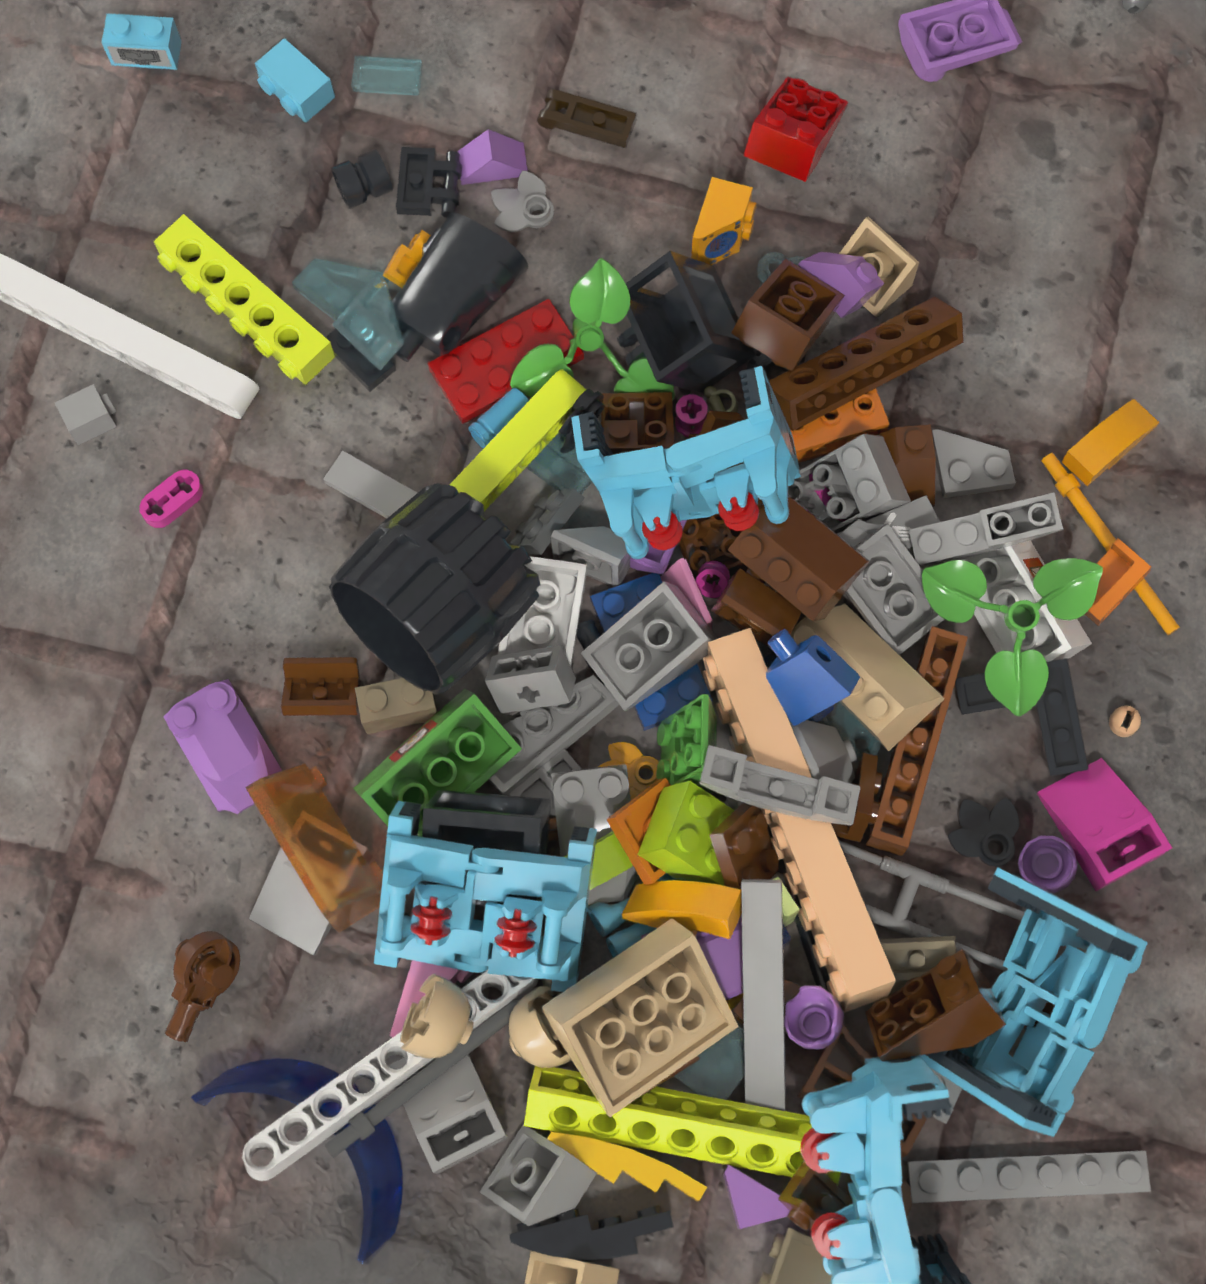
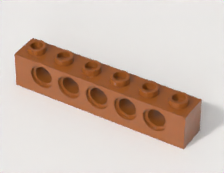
M932 626L925 638L916 672L941 694L944 700L894 746L878 800V815L875 823L871 824L866 841L867 846L899 856H903L909 847L968 639L967 636Z

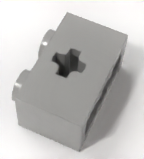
M557 645L492 656L485 682L500 713H508L570 703L576 677L562 646Z

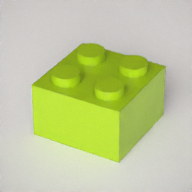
M691 781L663 787L637 855L678 881H697L724 885V879L709 834L735 810Z

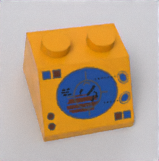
M712 177L692 237V259L713 265L740 251L743 239H750L754 226L753 217L757 203L751 201L753 187Z

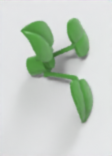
M600 258L577 281L571 291L569 304L576 319L572 325L575 338L570 340L568 355L564 358L561 348L555 344L540 345L529 351L516 366L510 381L512 388H516L523 394L533 397L559 370H565L574 378L572 369L567 364L572 362L578 347L584 351H594L600 348L618 373L623 376L615 385L614 393L672 392V401L675 398L674 386L656 381L646 357L632 362L628 371H626L604 341V334L601 329L602 321L609 324L622 321L630 307V294L620 273L603 258Z
M1076 558L1051 561L1042 566L1033 579V587L1042 598L1036 603L1020 600L1009 607L979 600L987 589L986 578L978 566L968 561L953 560L925 568L922 571V587L932 609L949 622L964 623L969 621L974 615L976 606L1004 614L1006 626L1011 631L1017 632L1014 652L1004 650L993 655L986 665L984 678L992 696L1015 716H1022L1031 710L1041 698L1049 675L1048 665L1042 653L1037 650L1021 652L1022 642L1026 637L1025 632L1037 625L1040 618L1039 609L1047 604L1049 613L1061 620H1074L1087 613L1095 601L1103 567L1094 562Z

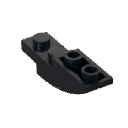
M660 1205L636 1211L638 1219L622 1222L621 1215L598 1220L599 1229L591 1230L588 1214L580 1216L579 1210L574 1209L556 1215V1223L541 1226L540 1222L530 1226L524 1223L516 1224L517 1232L509 1234L510 1242L515 1245L548 1256L598 1260L638 1254L635 1237L673 1228L674 1226L670 1211L661 1213Z

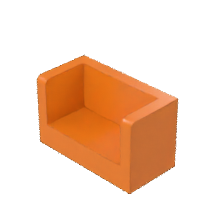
M1119 538L1112 543L1111 549L1097 562L1098 565L1103 567V573L1099 581L1095 601L1089 611L1085 613L1097 626L1112 613L1151 570V566Z

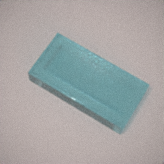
M355 56L351 83L353 92L419 96L422 61Z

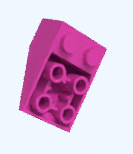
M1102 758L1089 764L1088 770L1074 772L1037 792L1064 840L1072 847L1078 863L1096 892L1158 859L1172 849L1152 814Z

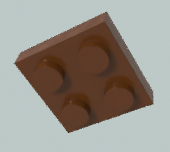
M744 802L709 834L725 885L736 889H741L742 879L770 880L779 870L778 855L773 849L769 837L766 817L762 814L760 807Z

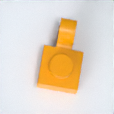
M421 230L418 235L415 234L408 247L401 244L396 249L382 276L402 288L422 258L423 244L428 241L431 235Z

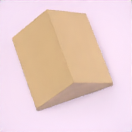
M869 217L863 220L839 253L863 257L876 269L877 275L885 283L863 305L875 317L879 316L913 285L919 262Z

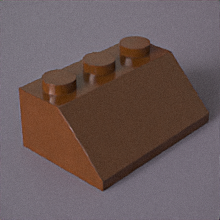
M788 494L789 516L785 522L781 524L770 522L765 508L759 512L757 522L751 528L742 531L728 551L810 620H823L870 561Z

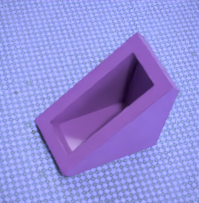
M489 129L457 151L460 154L459 164L462 165L461 185L518 178L522 171H528L524 143Z
M728 1165L723 1176L738 1229L787 1217L790 1210L778 1200L780 1195L732 1166Z

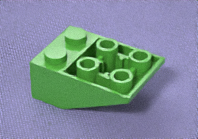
M702 694L661 721L657 730V743L661 746V760L657 765L656 777L657 780L667 778L670 785L691 781L711 794L715 791L699 783L707 748L709 745L717 747V716L709 694Z

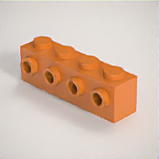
M875 388L794 431L791 430L798 463L827 455L862 434L876 436L888 430L889 421Z

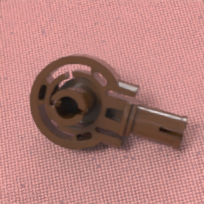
M202 932L191 939L182 941L176 948V960L173 969L176 985L171 996L178 1000V1003L165 1030V1034L174 1040L188 1042L200 1011L203 1012L205 1009L212 1008L216 997L227 990L237 976L240 967L239 950L232 941L218 932Z

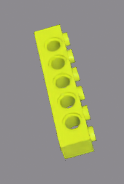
M184 214L154 241L160 254L157 256V259L161 265L170 273L174 270L182 276L181 281L192 293L196 294L199 291L206 297L205 302L216 314L220 315L223 312L229 317V323L241 336L248 334L254 339L253 344L266 358L272 355L279 361V368L290 379L293 380L297 377L306 385L335 358L328 339ZM193 257H199V259H197L194 262H188V260ZM216 278H224L219 283H211ZM240 299H248L244 304H235ZM265 320H273L267 326H259ZM290 341L298 342L294 347H284Z

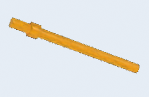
M1054 453L1048 454L1041 462L1057 482L1055 484L1056 489L1063 498L1067 496L1108 552L1116 538L1079 489L1081 484L1074 474H1068ZM1144 578L1134 590L1165 633L1170 635L1178 630L1180 626Z

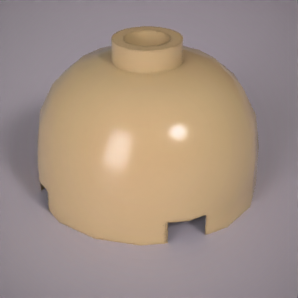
M432 974L419 990L426 995L420 999L418 1004L412 1003L400 1037V1042L404 1043L401 1046L402 1050L427 1059L440 1058L447 1055L456 1048L458 1043L464 1045L468 1041L474 1026V1022L469 1020L470 1004L463 991L451 981Z
M547 986L538 987L526 994L515 1005L509 1018V1043L513 1052L528 1063L539 1068L557 1067L572 1060L556 1036L542 1009V1006L554 999L550 994L546 993L551 989Z

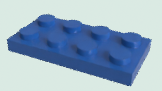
M651 573L590 596L591 604L603 633L663 583L659 574ZM695 664L692 668L636 704L634 708L643 730L646 731L659 726L662 720L702 694H709L712 704L713 700L700 669Z

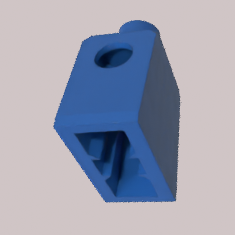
M783 629L767 642L778 657L767 670L766 678L793 726L802 723L851 695L860 679L858 673L819 636L813 635L797 644L788 631Z

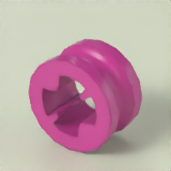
M708 561L702 564L696 577V584L700 593L709 598L719 597L730 580V572L724 564L718 561ZM707 574H710L711 578L713 574L720 577L718 585H716L715 581H713V584L706 582Z

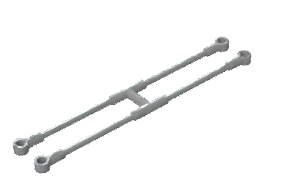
M717 792L711 793L712 796H714V795H716V794H720V793H717ZM725 796L726 801L724 804L733 810H736L743 803ZM838 840L843 852L880 866L881 870L904 878L892 914L866 904L865 907L873 923L911 938L940 937L932 933L931 929L906 920L919 885L943 894L948 892L1022 921L1025 912L953 885L949 883L950 880L931 874L907 863H902V861L895 860L886 855L881 857ZM776 872V874L771 878V880H773L774 878L779 877L780 880H782L783 885H786L784 875L781 873ZM956 942L957 952L963 949L974 960L1002 971L1008 970V968L1003 966V960Z

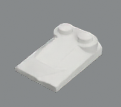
M530 556L532 562L524 566L539 575L541 585L536 589L539 597L499 643L498 655L561 645L571 666L582 599L585 592L587 564Z

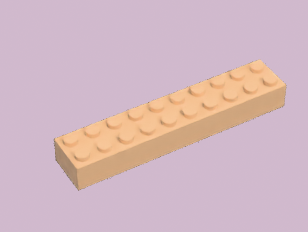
M751 628L708 642L707 656L703 657L706 668L703 671V676L710 692L716 691L719 703H716V709L722 724L728 723L732 736H729L732 751L747 755V761L812 778L787 715L766 678L768 669ZM761 808L762 814L766 817L767 824H769L773 838L770 840L773 849L777 852L778 860L783 859L787 873L783 875L787 889L791 896L797 894L801 908L798 915L805 931L811 930L816 944L812 945L815 959L820 968L826 966L830 976V981L826 982L828 991L837 998L844 1012L888 997L896 979L832 824Z

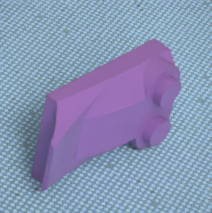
M952 0L902 14L898 22L901 43L914 72L919 78L929 82L942 79L946 71L1017 49L1018 45L1022 43L1008 11L1000 6L998 0Z
M229 679L207 685L176 703L164 716L169 729L174 734L218 812L227 810L239 814L276 792L277 781L280 776L284 775V772Z

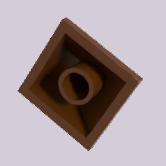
M931 424L895 427L876 435L884 438L911 502L927 496L932 507H934L936 457Z

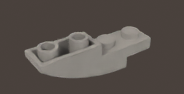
M1054 492L980 510V513L910 529L909 534L915 560L919 566H924L954 558L958 560L994 551L1064 529Z

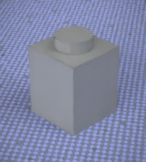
M94 384L55 402L69 433L77 445L117 427L111 417V414L117 412L107 393L100 395Z

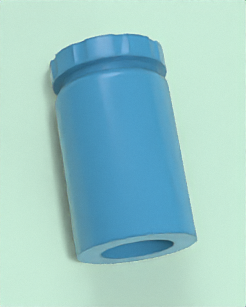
M512 388L480 416L477 422H473L468 427L473 439L484 449L526 405L529 399L518 389Z

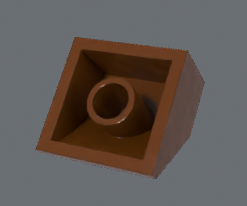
M739 569L732 576L711 611L741 631L751 628L755 640L773 651L767 643L769 639L783 629H786L791 635L801 611L781 594L764 585L765 581L751 569H747L746 572Z

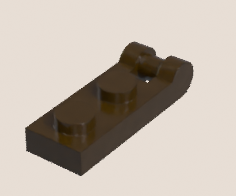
M550 89L544 100L546 107L540 110L537 118V123L543 128H558L626 148L637 121V113L563 91ZM563 108L567 109L565 114L558 112V110Z

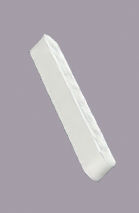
M0 254L1 301L231 417L241 419L258 393V385L247 376Z
M487 970L461 988L470 1004L471 1018L469 1020L474 1022L473 1030L514 999L518 1001L537 986L539 978L488 974ZM487 987H495L501 991L502 996L496 1000H490L483 996L482 991ZM401 1031L252 1137L243 1149V1161L248 1174L253 1179L259 1181H266L275 1177L347 1125L348 1121L357 1114L365 1112L437 1058L427 1059L402 1050L401 1046L404 1043L400 1042ZM392 1055H401L406 1059L407 1064L401 1069H391L385 1062ZM360 1078H368L374 1083V1088L367 1093L356 1092L352 1086ZM330 1101L338 1103L341 1106V1111L336 1116L327 1118L320 1114V1107L324 1103ZM300 1125L305 1127L308 1133L303 1140L292 1142L285 1137L290 1127ZM259 1150H268L274 1154L272 1161L264 1167L255 1166L251 1162L253 1155Z

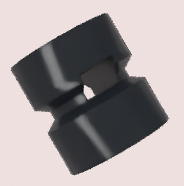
M376 149L359 155L355 164L347 160L331 167L338 190L348 209L366 203L368 195L378 198L393 191L387 169Z

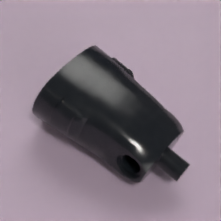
M451 212L442 226L436 228L428 241L423 244L422 258L389 306L388 319L392 325L403 333L392 347V351L406 362H409L420 346L440 356L450 353L457 347L473 325L528 270V263L524 256L500 235L464 215Z

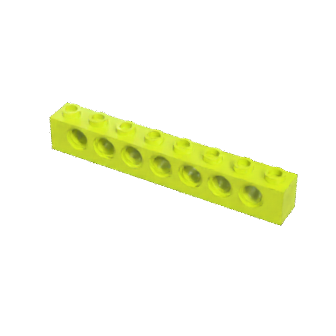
M537 1066L534 1068L529 1087L524 1126L541 1130L590 1137L619 1145L787 1177H793L804 1161L800 1151V1143L804 1134L812 1129L808 1115L661 1087L653 1088L609 1117L580 1072L556 1067L539 1068ZM830 1171L825 1173L838 1185L841 1172Z

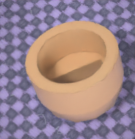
M1131 706L1118 707L1109 717L1110 729L1120 737L1132 736L1141 725V716L1138 710ZM1128 713L1132 717L1126 729L1121 725Z

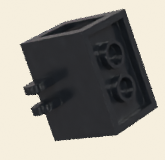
M669 251L626 283L630 294V307L626 315L631 323V327L619 335L617 341L621 348L632 346L638 341L640 343L638 347L629 352L625 357L628 366L635 360L646 357L657 382L702 393L707 386H712L756 356L753 348L744 345L739 338L731 334L739 318L714 266ZM669 267L678 283L676 287L665 295L642 288Z
M438 790L423 809L422 837L472 845L473 850L477 848H490L548 855L551 799ZM424 880L420 882V884L424 885L440 884ZM509 894L508 896L535 901H540L542 898ZM476 900L475 904L486 905L487 901Z

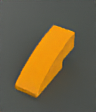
M1132 399L1069 449L1062 463L1088 487L1105 470L1110 469L1155 429L1160 422L1135 399Z
M678 880L656 881L653 884L647 885L643 883L637 884L622 912V919L658 928L672 918L695 936L698 931L730 939L742 914L741 889L718 884Z

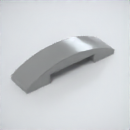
M711 745L708 746L699 783L702 786L735 800L770 811L827 823L853 824L861 786L822 776L820 780L747 761V755Z

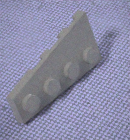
M592 675L574 684L570 703L527 709L520 712V717L502 726L522 749L490 777L488 781L501 795L510 796L509 794L561 750H566L619 706V703L610 691Z

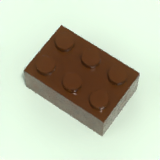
M785 258L749 299L731 334L739 338L744 345L755 348L768 356L776 365L793 371L826 329L845 295Z

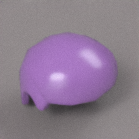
M1040 835L1027 842L1018 860L1021 877L1050 893H1056L1067 888L1074 880L1078 866L1072 847L1056 836Z
M802 986L799 993L793 999L787 1001L785 1007L786 1016L784 1018L785 1029L789 1038L804 1049H823L832 1044L840 1035L844 1013L837 998L821 986Z

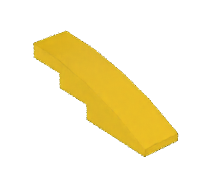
M551 1132L547 1137L549 1141L573 1155L613 1185L623 1171L654 1193L657 1192L665 1180L698 1202L707 1189V1186L676 1168L630 1148L590 1137Z

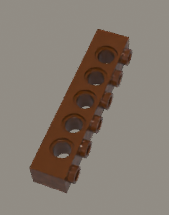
M933 297L795 367L793 371L789 370L770 380L769 383L790 430L794 431L964 342L962 312Z

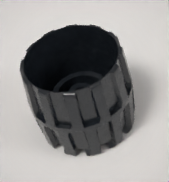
M435 483L434 485L424 487L371 532L333 574L329 589L339 613L370 651L388 668L413 684V686L423 691L440 694L452 687L504 639L538 599L539 593L536 589L541 584L539 575L524 566L532 562L525 548L509 545L505 540L511 531L498 517L492 515L485 520L484 505L465 492L459 493L451 485Z

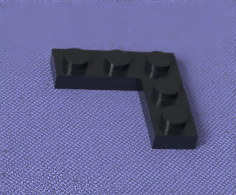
M1068 658L1048 661L1049 675L1047 685L1036 704L1050 776L1088 770L1089 766ZM985 673L956 678L955 682L962 715L1005 708L988 690L984 678Z

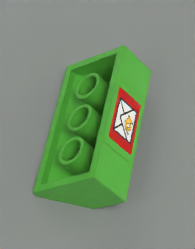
M464 688L353 789L387 827L389 815L398 801L421 804L418 836L422 837L423 809L438 790L474 793L522 748L479 698Z

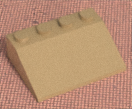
M672 918L542 1006L559 1041L609 1117L616 1114L739 1027L695 935Z

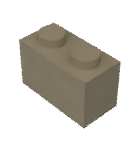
M404 678L355 688L361 723L367 734L427 722L438 712L434 693L423 691L413 686Z

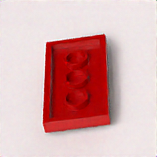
M547 299L427 364L431 374L461 423L464 424L485 413L512 389L510 385L512 374L518 363L529 351L540 345L555 344L561 348L565 358L570 349V340L574 337L550 299ZM580 347L576 349L572 362L567 364L569 367L584 359V352Z

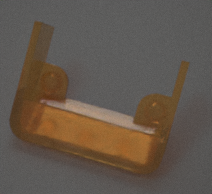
M306 763L257 779L245 787L317 907L335 930L340 933L380 907L383 873L375 860L368 864L322 791V788L328 784L316 765L309 769Z

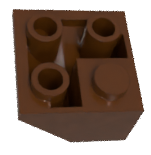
M672 392L602 393L604 395L602 403L605 405V408L601 413V425L604 428L605 441L614 455L658 446L668 449L674 445Z

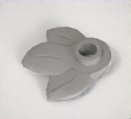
M521 172L517 189H495L491 191L494 206L501 213L496 218L495 225L502 230L518 232L528 226L531 228H542L547 226L554 217V207L551 201L546 198L544 182L531 172ZM541 211L542 214L532 215V212Z

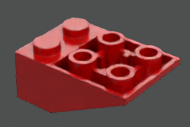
M787 77L754 120L744 156L806 182L824 153L849 101L839 98L833 92L822 91L812 87L802 79Z

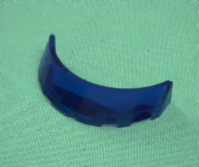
M265 1059L249 1062L225 1071L192 1095L191 1099L197 1104L206 1106L217 1095L250 1092L276 1096L299 1105L341 1074L324 1066L302 1060ZM353 1083V1089L356 1092L361 1093L359 1091V1087L355 1083ZM333 1101L326 1102L320 1107L319 1112L327 1118L334 1117L341 1111V1106ZM374 1104L372 1107H370V1108L367 1109L365 1112H363V1114H365V1113L368 1112L370 1109H372L374 1106H376V1104ZM386 1118L374 1127V1133L363 1141L358 1139L345 1149L356 1171L362 1194L363 1233L357 1260L362 1265H367L394 1236L400 1219L403 1196V1167L396 1141ZM349 1123L340 1130H338L336 1133H334V1135H338L340 1132H342L344 1129L350 1126Z

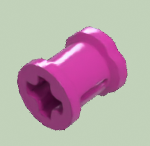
M689 394L679 399L676 404L675 427L685 437H689L690 433L700 434L708 409L702 397ZM688 414H693L694 419H690Z

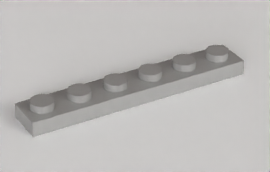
M1146 1151L906 1162L912 1203L1151 1192Z

